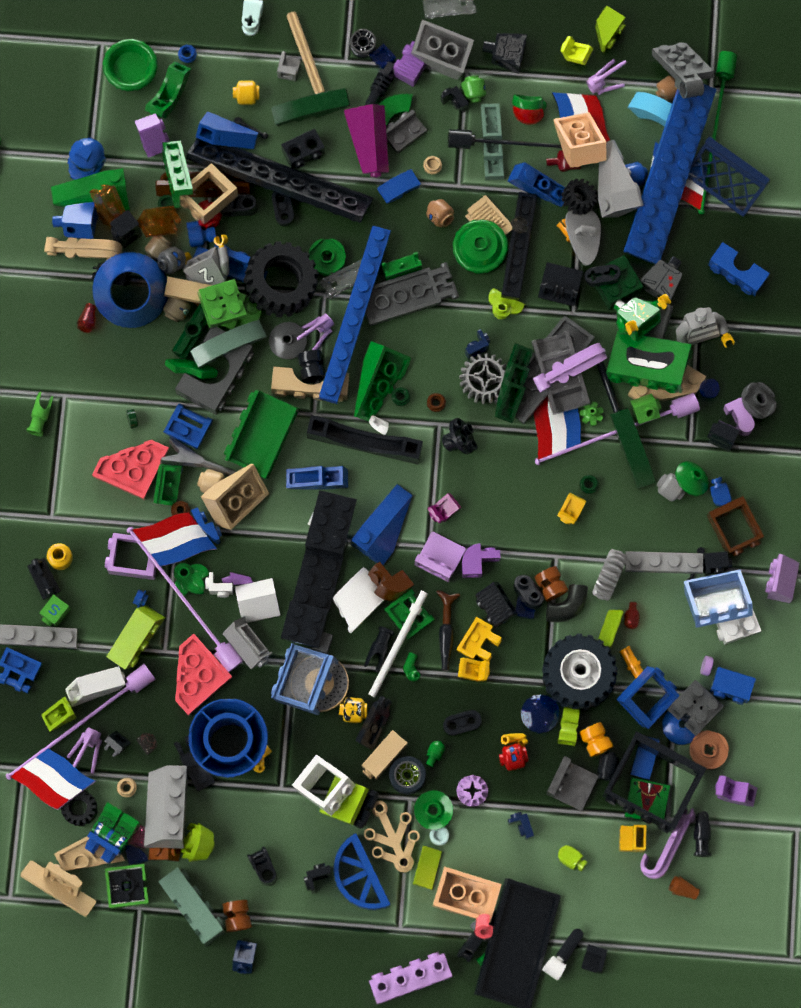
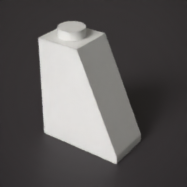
M118 666L76 678L65 689L71 707L120 690L125 685V675Z

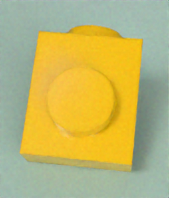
M569 493L557 516L568 525L575 524L587 501Z
M460 658L458 677L477 682L486 681L490 674V662Z

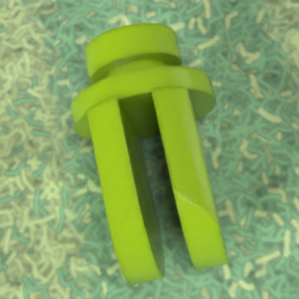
M565 845L558 852L560 862L570 869L575 870L579 867L578 870L582 872L588 863L586 860L582 861L584 855L572 846Z

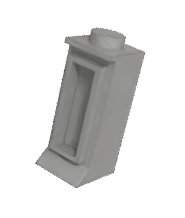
M245 616L235 620L222 633L250 669L257 666L261 668L269 661L267 658L272 652L268 651L248 626Z

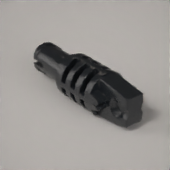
M388 61L384 70H379L370 87L371 93L364 106L377 104L380 97L385 96L395 77L392 74L394 71L393 63Z

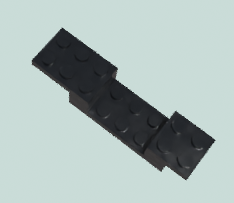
M319 490L293 600L290 601L281 634L282 640L319 648L348 543L347 537L357 499Z

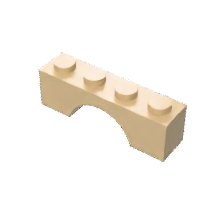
M273 367L271 391L272 394L278 397L294 395L298 399H304L306 396L313 397L314 400H320L319 395L324 381L313 385L305 384L297 379L292 368ZM349 373L346 375L338 402L348 399Z

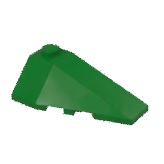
M370 342L363 361L354 412L355 417L369 422L371 416L376 415L383 405L384 398L387 394L392 393L395 383L405 375L411 357L378 343Z

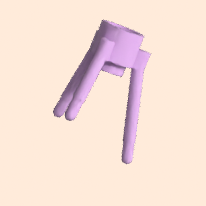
M615 60L607 63L586 81L590 91L593 94L597 92L600 95L604 92L624 87L625 84L622 83L603 88L606 85L603 79L621 68L627 61L624 60L601 75L615 63Z
M327 314L319 316L301 327L303 330L309 329L298 336L297 340L307 336L315 329L320 333L324 331L325 333L312 349L317 350L325 338L333 332L331 327L334 326V322Z
M87 728L86 732L82 733L80 739L67 755L68 759L71 758L81 743H83L73 767L77 766L87 746L93 748L95 745L91 774H94L99 748L102 740L99 739L101 736L100 732Z

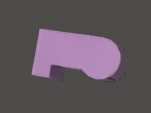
M742 397L725 404L723 409L726 415L732 414L737 424L736 428L740 429L739 434L743 436L749 435L755 423L752 416L745 409Z

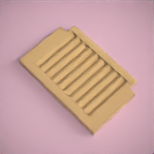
M486 195L467 209L468 214L465 217L469 222L481 219L494 222L504 231L505 235L509 234L513 229V225Z

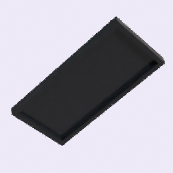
M505 878L493 922V935L488 940L474 995L516 1008H531L561 895Z

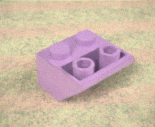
M779 554L776 559H773L769 568V574H772V576L767 581L765 592L768 593L767 599L786 603L792 601L799 562L783 554Z

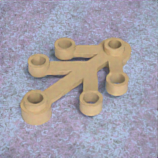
M376 801L372 812L376 817L380 818L388 837L375 833L372 828H368L364 831V838L368 841L374 840L392 847L396 855L384 852L380 846H376L372 849V856L376 859L382 858L392 862L399 872L406 873L413 867L414 861L411 853L420 835L416 830L410 831L408 833L409 841L403 852L400 843L407 825L411 822V815L408 812L400 815V824L395 834L386 814L388 811L386 803ZM378 805L383 806L384 809L382 812H378L376 810V807ZM404 815L409 816L410 819L408 822H404L402 820V817ZM368 831L373 832L374 835L372 838H368L366 836V833ZM412 833L417 834L418 837L416 840H412L410 838V835ZM376 849L381 850L382 853L380 856H376L374 854V851ZM402 859L407 860L408 863L406 866H402L400 864V861Z

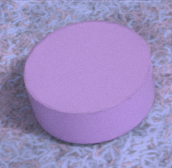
M704 657L700 674L710 675L714 662L713 657Z

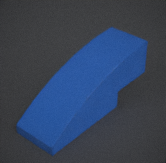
M344 466L286 469V488H348V469Z

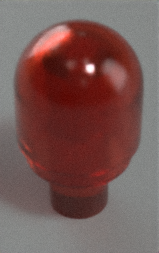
M629 602V609L626 610L624 615V624L629 629H635L639 625L640 614L637 610V603Z

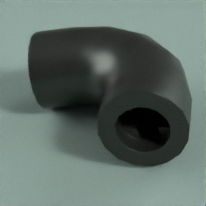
M569 585L568 597L564 602H548L546 621L563 622L576 617L585 606L588 586Z

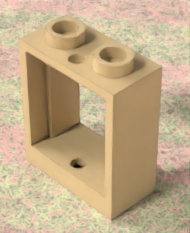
M212 163L191 180L193 191L209 178L224 194L205 210L189 195L180 196L181 206L185 209L188 208L192 216L204 224L238 196L237 188Z

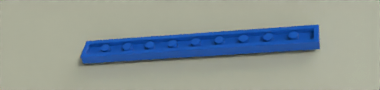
M372 226L320 391V400L334 404L338 403L391 230Z

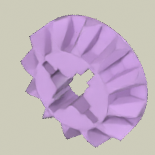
M475 775L466 776L458 783L457 796L463 804L474 807L482 804L487 798L488 787L481 777ZM472 783L475 789L481 790L475 792L473 799H471L470 792L464 791L470 789Z

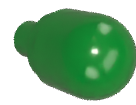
M433 741L427 750V757L429 758L426 765L433 768L435 761L441 759L445 751V746L441 741Z

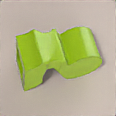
M564 707L560 723L562 728L557 744L576 745V730L578 729L580 709Z

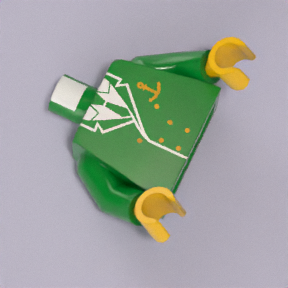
M661 295L653 302L644 301L639 298H633L628 303H624L621 300L617 301L614 305V310L617 311L616 325L621 335L628 334L635 342L661 322L660 309H666L667 304L671 303L668 295Z

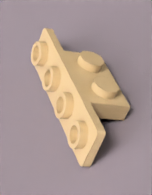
M30 861L21 872L20 876L84 917H87L96 905V900L81 892L83 882L79 877L64 871L58 864L49 862L43 868L34 861Z

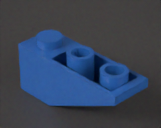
M208 111L199 122L196 138L213 145L247 149L255 148L258 132Z
M525 162L514 166L508 179L509 183L522 191L537 195V197L557 206H563L564 201L562 202L561 198L563 196L561 195L565 189L564 186Z

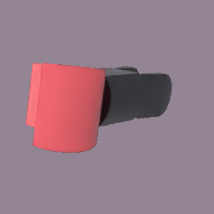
M481 914L477 917L475 930L461 946L457 957H463L467 962H470L484 939L490 938L493 935V926L489 925L490 915Z

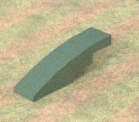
M481 104L482 139L502 140L500 104ZM483 143L485 180L504 179L502 144Z

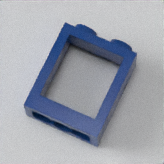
M647 666L616 699L640 726L647 729L680 696L675 691L677 687L671 681L667 682L663 677L665 674L657 667ZM652 677L666 694L645 715L631 698Z

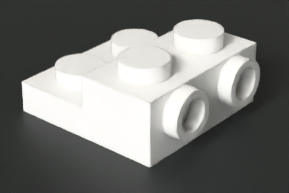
M741 598L712 606V608L717 609L718 613L728 611V606L731 604H735L737 609L745 607ZM754 611L753 616L716 623L718 630H716L717 636L720 641L723 640L724 645L761 632Z

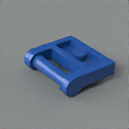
M179 403L163 432L198 450L213 423V419L205 418L190 411ZM182 414L203 426L200 429L180 419L179 416Z

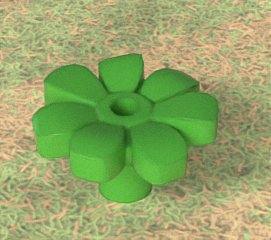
M592 402L591 406H584V410H580L579 415L584 417L582 419L583 423L587 424L590 421L591 426H596L597 421L601 422L603 420V416L600 414H603L604 410L602 407L597 408V402Z

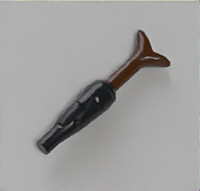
M437 590L436 593L443 602V625L439 628L441 670L449 671L454 638V628L451 625V604L460 597V594L448 595Z

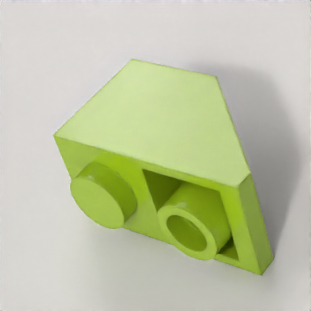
M608 6L605 7L598 17L595 27L600 49L603 53H605L607 48H612L616 41L614 39L617 33L621 34L626 26L624 24L625 16Z

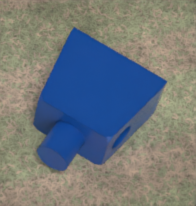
M95 202L65 206L63 216H53V227H62L65 237L94 239L98 219Z

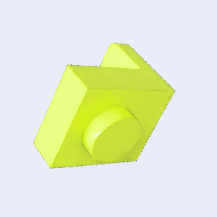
M571 36L567 37L561 47V53L567 61L586 65L593 51L590 45L575 42Z

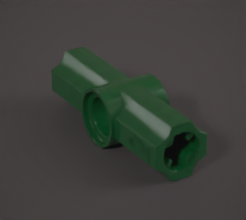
M199 304L190 321L185 324L183 333L172 349L176 356L185 360L197 341L201 339L202 333L207 326L201 304ZM192 328L198 329V332L194 335L188 333Z

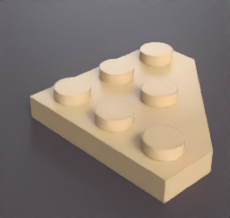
M687 365L682 383V393H669L662 389L652 390L640 385L638 387L633 386L628 396L632 399H637L652 393L655 399L666 401L691 393L696 394L706 376Z

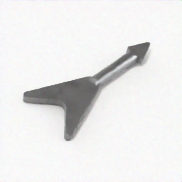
M170 437L169 443L178 454L162 457L160 460L162 464L204 467L223 473L226 476L237 472L205 460L173 437Z

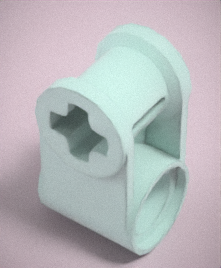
M244 0L242 29L248 36L255 35L259 30L260 18L263 12V0Z

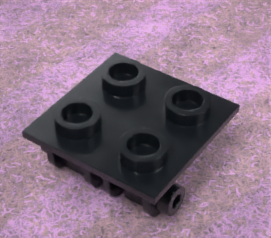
M547 262L538 298L574 307L583 271Z

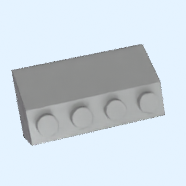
M164 766L149 772L144 848H184L188 784L187 766Z

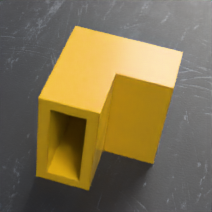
M646 825L620 826L619 851L645 852Z

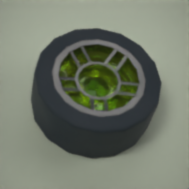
M400 757L390 767V784L401 794H414L425 783V767L415 757ZM410 772L411 778L406 779L404 773Z

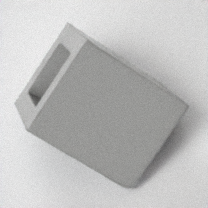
M282 51L277 69L278 78L296 82L300 60L286 57V52Z

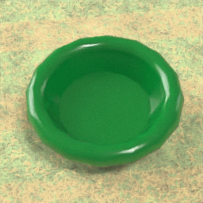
M136 39L121 40L113 44L105 53L102 63L103 73L108 82L117 89L124 91H136L149 85L154 79L158 68L157 56L152 48L143 41Z
M485 219L472 220L464 224L456 232L453 240V254L457 262L465 270L476 274L488 273L497 269L504 262L508 252V239L504 231L494 222Z

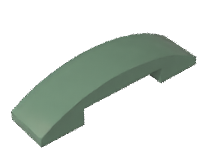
M256 320L224 332L192 349L190 353L197 367L200 368L238 348L258 342L266 338L267 335L260 321Z

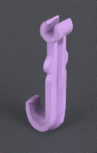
M600 343L593 344L565 359L563 364L555 362L552 366V371L545 375L542 373L534 377L533 381L540 393L550 388V385L557 381L562 384L567 383L569 376L574 377L607 359L606 350L602 348Z
M687 808L685 809L653 870L646 868L649 857L647 854L643 855L640 866L641 871L646 877L659 879L665 875L689 824L695 820L696 815L693 808H691L688 815H686L688 810Z

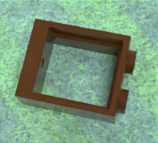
M743 496L710 511L707 515L724 551L728 552V556L733 555L736 557L744 552L743 549L749 546L751 549L761 544L760 541L764 538ZM740 509L754 537L731 548L717 520Z

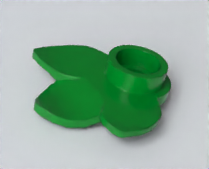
M187 563L178 564L174 568L173 573L176 579L175 586L182 595L185 596L188 591L194 594H204L205 585L202 579L209 575L208 569L201 564H193L191 566ZM182 569L187 571L186 576L180 574Z

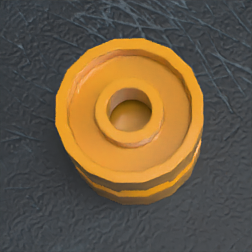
M602 722L593 724L579 732L582 741L588 743L586 749L591 758L614 747L610 738L604 736L606 731Z

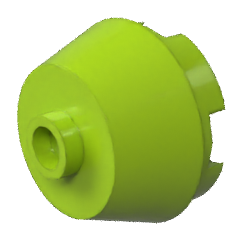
M190 823L187 827V830L190 831L186 838L184 837V848H181V853H185L182 858L188 859L189 862L207 860L215 846L214 833L200 823Z

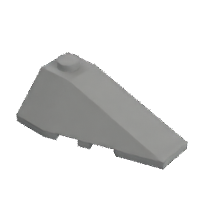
M615 140L606 142V161L599 162L598 202L602 218L620 217L643 206L639 186L633 182L630 176L632 173L629 168H626L623 162L624 157Z

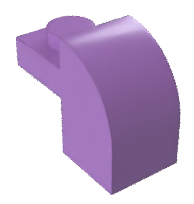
M480 543L469 547L462 559V578L482 577V562H499L501 558L500 550L489 547L481 551Z
M719 775V780L715 786V795H717L718 799L744 806H754L757 787Z

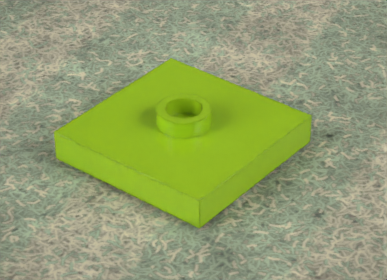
M335 776L325 799L341 779ZM355 784L356 786L351 794L345 798L340 808L332 816L321 808L319 812L353 825L369 789Z

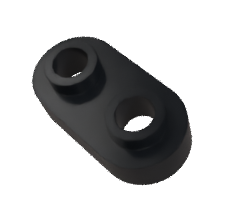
M274 191L272 194V204L276 222L281 226H289L294 221L291 197ZM279 198L285 199L283 202L278 201ZM287 215L288 219L283 220L281 217Z
M527 575L516 577L513 588L523 603L529 609L536 610L541 608L544 595L534 581Z
M474 710L449 716L444 720L443 729L450 736L474 731L481 725V716ZM474 718L475 723L469 724L468 719ZM455 723L457 727L452 730L449 728V725Z

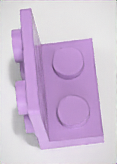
M431 532L420 555H417L414 565L449 583L466 549L435 532Z

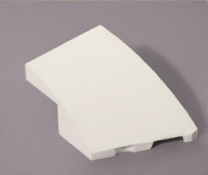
M364 567L333 597L336 606L340 610L341 617H345L348 623V631L350 633L358 628L385 601L374 593L378 587L371 581L368 575L369 572Z

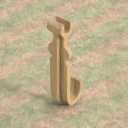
M47 237L44 252H47V255L56 256L57 253H65L70 259L74 258L77 254L81 258H107V261L109 258L123 253V247L120 243L113 240L81 238L78 241L77 238L69 237L67 241H59L57 238Z

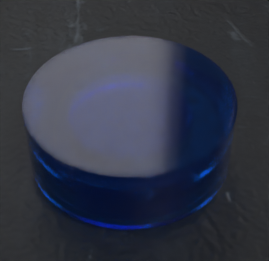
M705 379L700 384L702 396L714 398L718 395L720 387L716 380Z

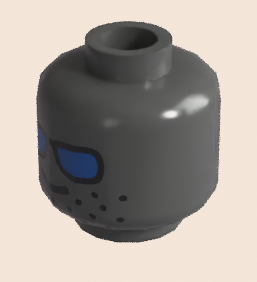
M170 247L158 255V267L166 274H173L185 266L186 256L177 247Z

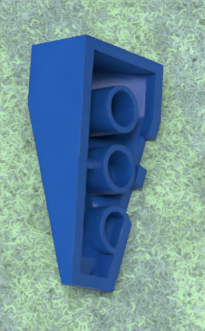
M397 484L351 539V545L375 563L381 562L384 565L394 552L412 495Z

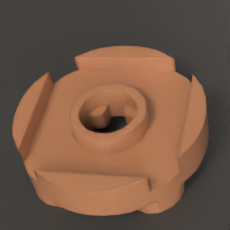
M709 730L700 732L693 738L689 746L691 760L707 768L706 770H714L723 765L729 752V746L724 736ZM706 745L714 748L712 751L713 755L704 753Z

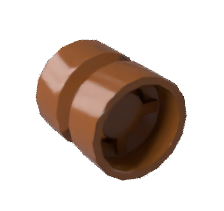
M557 566L550 567L534 577L538 586L543 588L542 593L546 602L568 592L565 582L560 580L561 574Z
M237 900L222 904L224 915L227 916L225 920L227 932L252 928L250 916L247 915L249 912L247 900Z

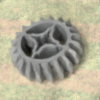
M485 353L484 358L481 357V354H477V360L472 356L470 357L471 363L466 361L464 364L466 368H461L463 374L459 375V379L463 381L460 382V386L465 387L463 393L469 392V399L475 396V403L478 402V399H482L481 403L485 404V399H488V402L491 404L493 397L498 400L507 365H500L502 363L501 358L495 361V355H492L490 359L488 358V353ZM483 366L480 372L470 374L475 368ZM489 366L494 368L498 372L499 376L491 373L489 371ZM484 371H486L487 376L485 386L482 378L484 376ZM470 381L479 384L481 391L475 389ZM499 383L494 390L487 392L488 386Z
M614 549L609 551L592 591L593 595L598 599L606 601L611 599L627 561L626 554Z

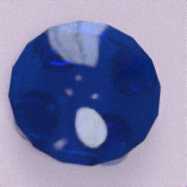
M546 695L530 697L525 701L521 710L522 722L528 729L538 734L553 729L560 715L556 702Z

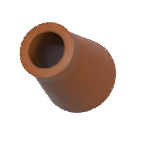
M674 876L669 886V891L672 894L696 900L700 889L694 887L681 876Z

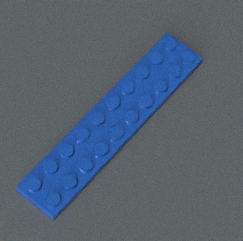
M704 84L702 96L685 99L681 97L680 91L676 90L641 196L643 206L637 209L623 252L652 264H656L661 260L717 89Z

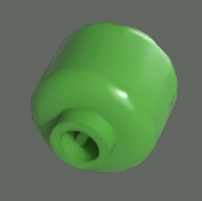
M479 75L465 77V80L461 82L463 96L466 100H470V103L481 102V98L486 96L484 79L479 78Z

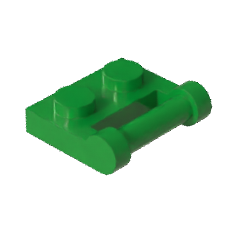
M412 589L384 609L400 631L410 613L404 602L409 600L411 604H415L417 600ZM423 606L420 613L423 621L419 623L415 619L406 636L407 640L435 621V618L429 615Z

